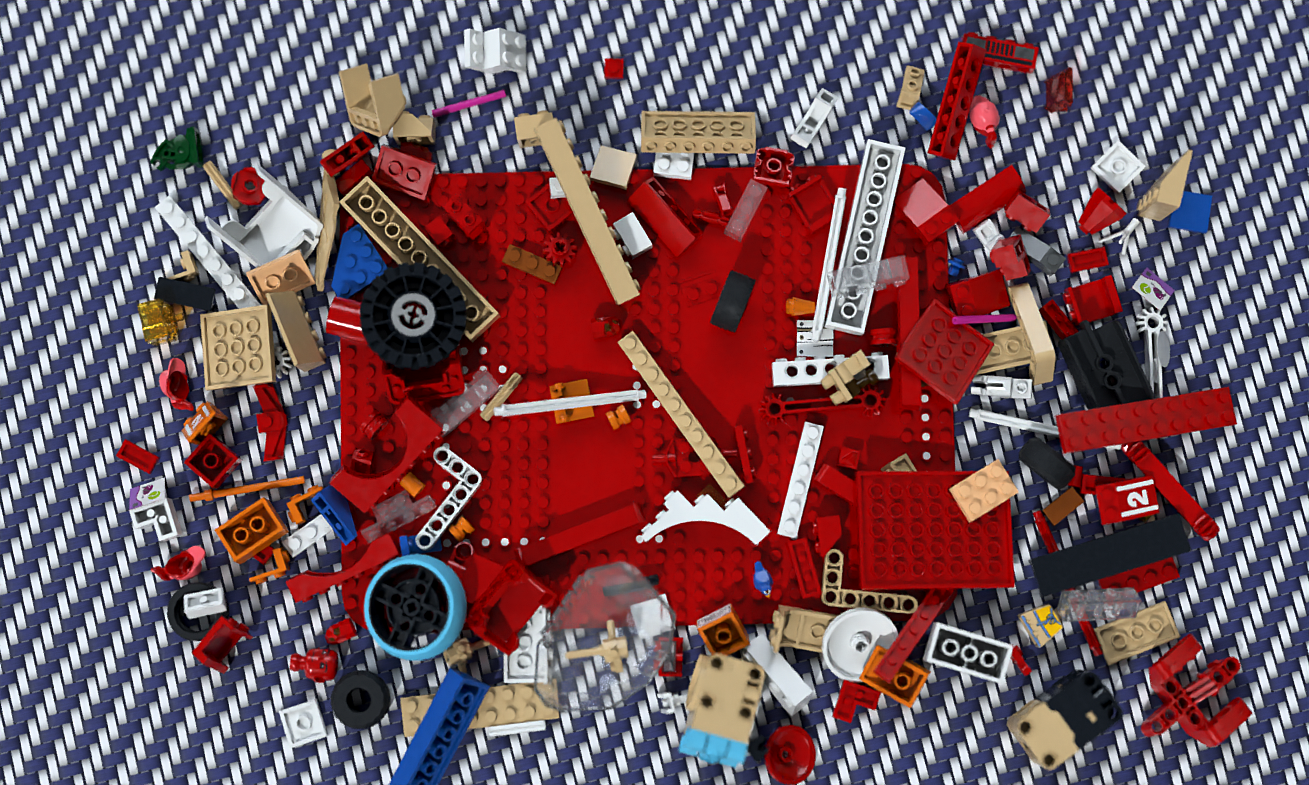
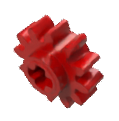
M558 232L556 238L550 235V242H544L546 248L543 249V254L547 255L546 261L553 260V266L557 262L560 263V267H563L564 262L570 265V258H576L574 252L577 251V246L573 245L574 239L567 240V234L562 238Z

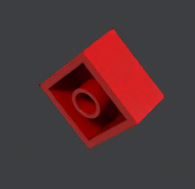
M209 433L183 463L212 488L218 489L243 459L219 438Z

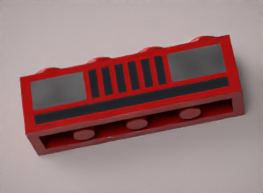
M974 32L964 33L961 38V42L975 44L986 49L982 65L1032 74L1035 70L1039 47H1034L1031 43L1018 44L1011 39L1002 41L997 40L994 36H978Z

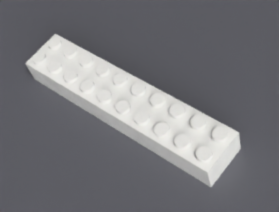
M870 139L867 140L824 328L859 336L864 334L905 147Z

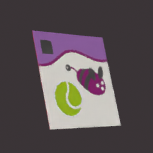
M1148 268L1144 270L1132 286L1135 291L1159 311L1175 291Z
M165 478L131 488L129 510L165 499Z

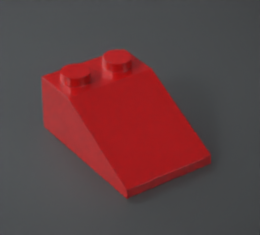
M923 178L897 196L893 202L925 246L929 245L960 221L950 206Z
M1000 269L945 285L952 311L957 316L986 315L1010 306Z

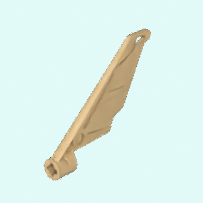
M328 149L324 151L322 154V159H324L326 156H328L335 150ZM325 169L323 172L319 219L323 224V229H321L317 243L314 276L317 290L320 292L324 290V278L336 231V216L340 206L335 175L330 177Z

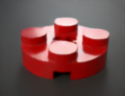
M246 167L239 172L237 171L231 180L233 198L245 205H260L266 199L262 191V184L265 180L257 174L254 167ZM252 182L255 189L248 190L245 184Z

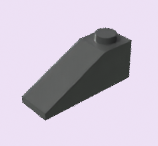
M1016 227L1009 237L1021 234L1028 260L1049 277L1055 274L1066 258L1051 246Z

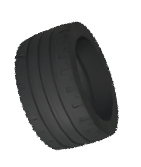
M730 271L710 323L725 330L736 332L756 280L741 273Z
M207 583L187 584L178 589L169 601L167 608L169 625L177 635L186 640L202 641L221 616L229 618V606L226 597L227 611L216 613V618L209 628L203 631H194L187 628L181 619V606L184 601V595L217 588Z

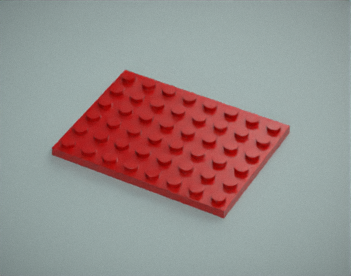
M977 471L855 472L860 590L1014 588L1010 498L974 521L969 522L949 489Z

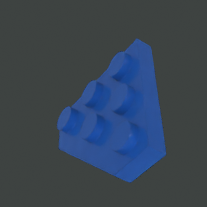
M357 224L342 235L331 285L338 297L350 299L370 286L377 275L380 277L383 271L388 269L360 224Z

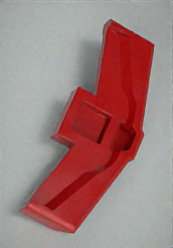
M273 384L255 385L253 388L264 412L256 414L258 432L260 434L266 433L263 462L284 459L286 430L288 426L287 415L282 408Z

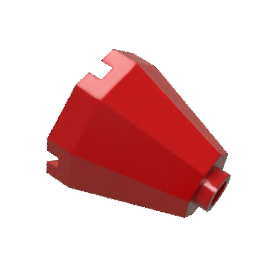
M1098 187L1092 193L1078 221L1081 224L1078 228L1086 235L1088 233L1093 235L1119 221L1127 213Z

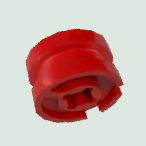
M880 328L870 330V336H872L870 346L889 347L897 345V339H895L897 329Z
M378 410L372 412L359 429L362 433H366L370 440L374 439L389 421L386 417L380 416L381 413Z

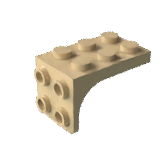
M779 605L778 611L774 610L773 613L774 629H770L769 633L770 646L773 647V652L778 653L780 647H793L822 653L823 635L828 625L838 615Z

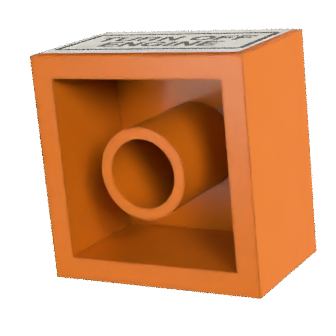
M732 604L697 620V630L711 655L721 654L728 656L750 645L749 635Z

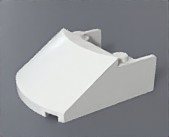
M257 163L254 165L256 172L265 180L262 184L263 194L270 199L245 226L236 220H230L220 227L208 216L204 218L210 231L256 268L298 249L304 260H306L316 247L321 229H323L322 222L285 185H282Z

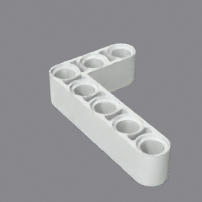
M438 447L434 451V460L443 469L457 478L459 483L417 535L416 544L422 550H430L482 484L480 473L446 447ZM440 452L448 453V458L445 461L438 460ZM457 463L463 465V470L459 473L453 471V466ZM471 475H476L479 478L478 482L474 485L468 483V478ZM460 490H464L467 493L466 498L463 500L456 498V494ZM451 505L455 508L452 515L444 513L446 506ZM435 521H441L443 524L439 531H435L432 528V524ZM422 537H430V544L428 546L420 544Z

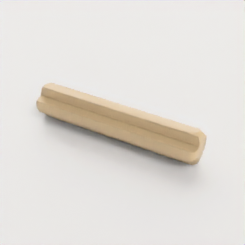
M211 161L206 162L203 168L235 210L242 207L243 204L233 198L230 185Z
M513 373L480 413V416L485 421H489L494 415V407H500L523 378L518 373Z

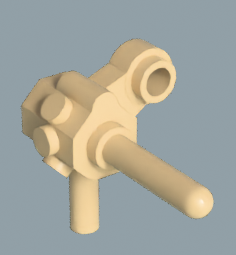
M609 620L606 622L608 639H603L602 645L595 648L568 651L565 653V657L567 659L601 655V657H605V663H610L611 672L621 673L624 672L622 658L629 657L626 636L616 638L614 621Z
M466 637L458 640L456 639L443 652V655L449 667L457 664L458 670L467 674L465 664L467 660L472 658V653L491 644L484 639L471 643L467 641Z

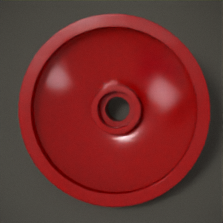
M785 725L776 729L766 743L765 748L770 747L769 752L765 755L766 767L771 776L782 784L795 785L801 783L811 774L815 765L816 750L811 736L799 726Z

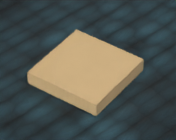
M601 145L590 175V181L626 190L637 160V154Z

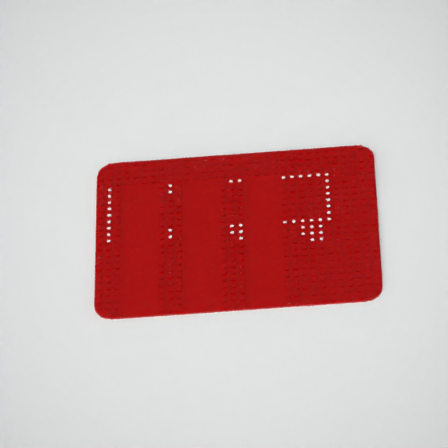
M902 164L894 199L923 178L946 202L943 187L933 173L921 166ZM861 165L793 166L791 183L788 187L766 185L753 181L754 167L692 168L691 180L653 176L654 169L633 170L626 190L590 181V191H595L599 199L597 203L599 210L603 209L608 218L605 220L607 227L614 229L613 223L633 212L653 245V248L632 259L631 255L627 256L625 252L622 255L624 263L628 262L633 271L630 273L632 280H637L641 290L638 291L640 295L619 305L616 304L575 215L572 214L549 233L525 204L528 199L549 184V178H556L554 171L434 174L426 200L374 182L501 317L473 343L465 334L460 341L465 380L464 392L458 396L418 402L443 424L442 431L444 432L437 441L433 440L429 444L431 447L424 455L420 454L416 458L417 462L411 469L407 468L403 472V478L409 472L415 475L425 485L423 490L414 498L399 484L401 480L398 483L394 482L390 486L391 490L385 497L381 495L377 500L378 504L373 510L368 509L366 513L362 512L348 500L357 537L346 546L341 540L342 570L357 563L367 552L371 542L378 536L393 530L400 544L399 537L413 536L420 533L459 483L457 478L443 469L434 460V451L438 447H446L477 470L482 477L481 486L451 525H455L463 515L475 530L471 534L468 533L462 542L470 543L474 548L475 554L503 566H506L513 559L518 561L514 552L515 549L639 502L646 521L526 567L559 595L555 603L547 607L551 611V619L547 621V628L607 627L606 622L609 620L614 621L615 627H637L630 604L662 594L666 595L675 626L697 625V620L729 604H732L742 624H774L773 613L774 610L778 611L779 605L840 615L854 608L825 605L821 600V594L802 599L787 542L807 538L821 589L825 556L819 557V553H815L814 542L817 541V534H813L812 522H815V518L840 515L842 535L830 550L837 549L843 554L841 589L912 596L917 600L919 607L931 589L860 590L857 508L816 483L814 478L824 463L856 482L855 472L881 471L882 467L905 453L917 471H955L953 403L932 387L925 386L921 387L922 406L919 411L900 410L899 363L894 359L896 353H898L896 276L898 258L918 257L919 318L933 298L950 309L949 297L945 286L949 284L947 232L925 246L893 203L864 334L859 336L833 330V356L845 355V358H850L852 354L862 350L865 356H871V353L883 352V355H888L890 378L888 380H881L874 385L871 384L872 390L876 385L879 386L878 393L884 390V394L880 397L887 398V401L881 402L886 405L885 409L879 408L881 414L878 415L874 411V416L870 417L868 411L863 416V408L782 415L785 422L781 423L778 419V425L775 426L773 419L768 425L766 424L768 417L763 420L760 418L765 412H758L759 408H765L759 404L760 401L766 402L764 399L765 395L771 400V393H775V399L778 398L779 394H782L781 401L785 402L830 398L831 395L837 392L834 385L825 390L822 384L773 387L771 364L776 362L775 359L787 358V361H795V358L806 357V360H814L815 356H797V320H814L815 312L791 316V314L786 313L787 299H792V297L815 302L816 311L831 226L830 224L810 235L787 197L788 193H790L789 189L797 184L802 186L807 183L805 180L814 174L816 176L822 175L823 181L834 199L838 188L847 189L845 195L847 198L844 206L845 214L842 217L824 319L826 321ZM582 171V174H587L590 180L592 171ZM652 177L658 181L704 233L690 248L678 257L675 256L627 202L643 182ZM724 182L734 210L733 214L729 215L728 225L725 227L720 225V223L714 224L702 221L701 218L699 220L692 218L694 208L719 213L722 216L712 185L716 187ZM456 193L483 220L487 228L474 242L447 216V211L442 207ZM342 205L340 208V244L343 233L359 224ZM438 216H440L455 236L453 242L446 248H439L424 228ZM362 227L387 267H398V264ZM558 232L562 238L567 234V240L574 239L573 245L577 246V251L574 252L576 258H570V265L564 262L555 285L502 262L509 244L546 259L547 255L543 254V249L546 248L544 242H550V235L556 238ZM613 238L616 245L620 244L621 248L624 246L621 239ZM715 269L714 273L679 284L680 280ZM730 271L741 273L756 280L736 332L725 330L710 323L719 297L687 307L681 289L717 277L723 290ZM367 288L351 297L350 300L362 302ZM416 303L408 304L409 306H414L413 318L411 320L417 317V307L420 308L423 315H427V311L423 306ZM609 316L617 317L622 321V328L618 334L613 337L594 340L590 319ZM606 323L605 331H611L612 326ZM880 328L897 329V334L895 335L897 345L889 347L870 346V341L872 340L870 330ZM630 332H635L709 436L715 435L723 450L737 449V453H730L737 454V458H726V460L744 485L734 427L742 425V428L747 430L748 440L745 441L746 448H750L752 459L749 460L750 467H754L756 474L753 483L746 484L744 488L728 498L713 475L675 478L666 464H652V460H659L652 459V455L665 454L672 438L686 437L620 347L618 341ZM340 337L341 466L344 464L351 469L354 450L365 449L374 453L370 474L380 473L396 465L403 457L408 445L407 432L404 424L395 414V408L398 405L391 403L388 399L382 376L383 361L377 354L372 352L368 343ZM871 363L867 368H865L866 371L869 369H873V365ZM826 365L825 371L828 373L834 366ZM807 366L806 373L811 376L815 375L816 369L813 366ZM794 367L787 368L786 372L789 376L794 377L797 375ZM515 372L523 379L502 405L552 400L549 386L584 379L588 381L590 395L635 389L646 391L645 399L592 406L594 417L559 424L556 423L554 410L505 417L493 415L489 421H485L480 416V413ZM866 396V403L873 406L875 398L873 396ZM849 400V401L846 402V403H845V402H842V403L837 404V405H835V406H839V405H850V404H860V401H859V400ZM772 404L769 406L772 414L780 412L778 405ZM810 404L785 406L786 410L811 408ZM623 405L631 422L628 424L623 423L618 429L614 430L606 413L615 411L617 407ZM378 410L381 413L380 416L386 417L389 421L384 429L374 439L370 440L367 434L362 433L359 429L365 419L372 412ZM809 422L824 426L795 539L779 535L777 531L804 423ZM841 447L860 451L857 470L837 466ZM446 452L438 454V460L445 461L448 458V453ZM696 452L689 454L691 462H698L700 460ZM460 463L453 466V471L456 473L463 470V465ZM471 475L468 478V483L476 484L479 480L478 476ZM460 490L456 494V498L459 500H463L467 496L464 490ZM672 490L674 493L678 490L693 507L697 505L694 501L702 494L704 496L708 494L723 510L727 509L724 505L730 499L734 498L736 500L739 498L770 531L756 545L741 532L724 524L711 521H689L666 528L647 542L641 537L644 534L641 530L649 523L653 525L657 521L655 517L662 510L666 512L669 510L664 505L666 502L664 498ZM451 505L446 506L444 509L446 515H452L455 511V508ZM435 521L432 524V528L435 531H439L443 526L441 521ZM447 528L441 536L442 550L422 555L431 556L447 565L455 546L460 542ZM832 552L829 555V561L833 564L838 562V554ZM388 560L382 562V566L373 571L370 568L365 570V574L356 579L353 576L348 578V582L342 585V598L345 610L355 623L367 630L369 629L364 615L366 592L376 573L389 563ZM757 561L762 563L763 568L770 573L773 579L770 597L762 594L754 586V564ZM420 568L405 570L391 584L397 586L407 579L416 578ZM830 572L827 575V580L830 583H834L837 580V575L834 572ZM655 574L659 578V584L610 595H604L602 590L603 585ZM422 585L421 592L424 594L426 587ZM954 589L953 594L937 617L950 608L957 596L958 589ZM832 591L826 593V601L831 603L835 600V594ZM848 593L845 596V602L852 604L855 597L853 594ZM400 595L397 596V602H398V603L401 602V596H400ZM871 595L865 597V605H873L874 599ZM890 597L885 598L884 606L891 608L893 600ZM906 599L903 602L904 609L910 610L912 608V601ZM384 604L385 619L392 632L394 627L387 615V605ZM468 604L466 616L474 604ZM880 611L891 621H909L914 612ZM465 618L462 630H472ZM408 620L405 623V627L407 630L410 628V623Z

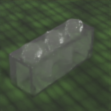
M750 179L725 228L724 234L740 242L742 241L768 187Z

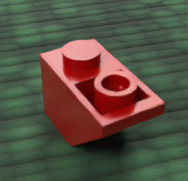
M840 515L815 518V522H812L813 534H817V541L814 542L815 553H819V557L825 556L842 535Z

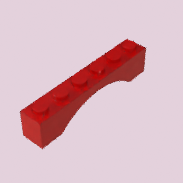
M393 530L376 537L371 542L364 556L349 568L330 573L306 570L291 577L285 583L295 602L297 603L302 600L305 603L313 599V595L318 592L322 595L330 591V587L335 584L339 587L347 583V579L352 576L356 579L364 575V571L369 568L373 571L381 567L382 562L386 560L390 562L399 558L401 546Z

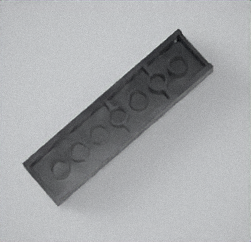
M1174 514L1029 559L1028 562L1031 565L1040 592L1039 595L1040 597H1045L1190 552L1191 548L1180 515Z

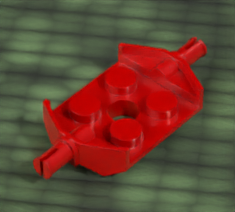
M715 435L709 436L725 459L737 458V454H730L737 453V449L723 450ZM672 438L665 454L652 455V459H659L652 460V464H666L675 478L712 475L701 458L698 462H691L689 460V454L696 451L686 438Z

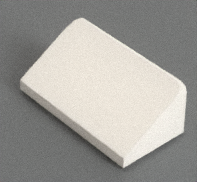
M223 588L184 595V611L187 617L191 619L227 611Z

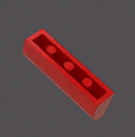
M1010 165L949 205L960 220L956 225L962 234L1004 208L1018 189L1026 193L1025 185L1013 165Z
M654 177L644 181L627 200L676 257L684 253L704 234Z

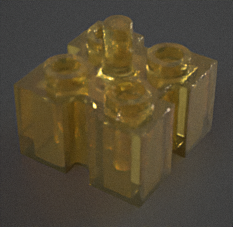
M161 299L137 304L139 316L143 324L142 329L145 342L158 346L177 341L178 328L176 324L172 323L183 321V313L174 315L173 307Z

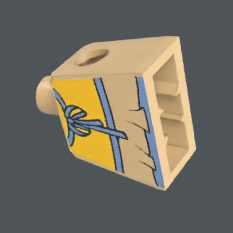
M1044 604L1020 613L1017 616L1034 645L1040 648L1063 629L1060 619L1067 616L1068 613L1063 605L1053 610L1050 604Z

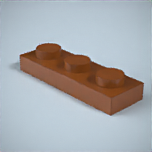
M509 244L502 260L503 263L554 285L562 270L560 265L556 264L553 266L551 261H546L544 258Z

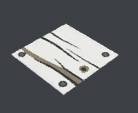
M797 320V356L833 357V329L824 328L826 321H824L820 341L811 339L814 320Z

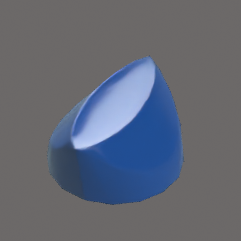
M919 101L909 111V114L926 131L934 127L937 118Z

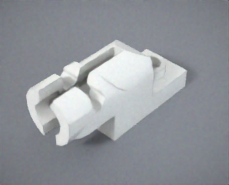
M975 375L972 380L973 383L985 384V388L971 387V394L997 398L1032 399V379Z

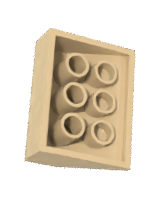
M1188 150L1173 162L1142 199H1139L1137 204L1138 216L1161 221L1180 207L1192 150Z
M295 291L265 294L294 366L306 372L326 364L324 360L327 357L323 347L319 348L317 341L320 339L316 330H312L310 326L312 319L310 314L304 311L303 306L305 302L302 295H298Z

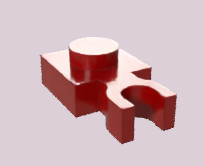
M1013 645L1010 658L1018 666L1022 674L1027 676L1032 670L1025 663L1022 657L1024 655L1022 650L1017 645L1015 647Z

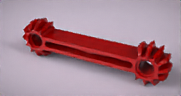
M871 384L867 385V391L865 388L860 390L863 395H857L851 399L859 400L860 404L835 406L831 398L782 402V394H779L778 398L775 399V393H771V400L765 395L764 399L766 402H759L765 408H759L758 412H765L760 418L763 420L768 417L766 422L768 425L773 419L775 426L778 425V419L781 423L785 422L782 415L863 408V416L869 411L870 417H873L874 411L879 415L881 414L879 408H886V405L881 402L887 401V398L880 397L884 394V390L878 393L879 386L876 385L872 390ZM866 396H873L875 398L873 406L866 403ZM772 404L778 405L780 412L772 414L769 406ZM803 404L811 405V408L805 409H785V406Z
M1142 441L1121 445L1124 454L1145 476L1153 475L1156 489L1204 541H1209L1220 531L1217 523L1191 497Z

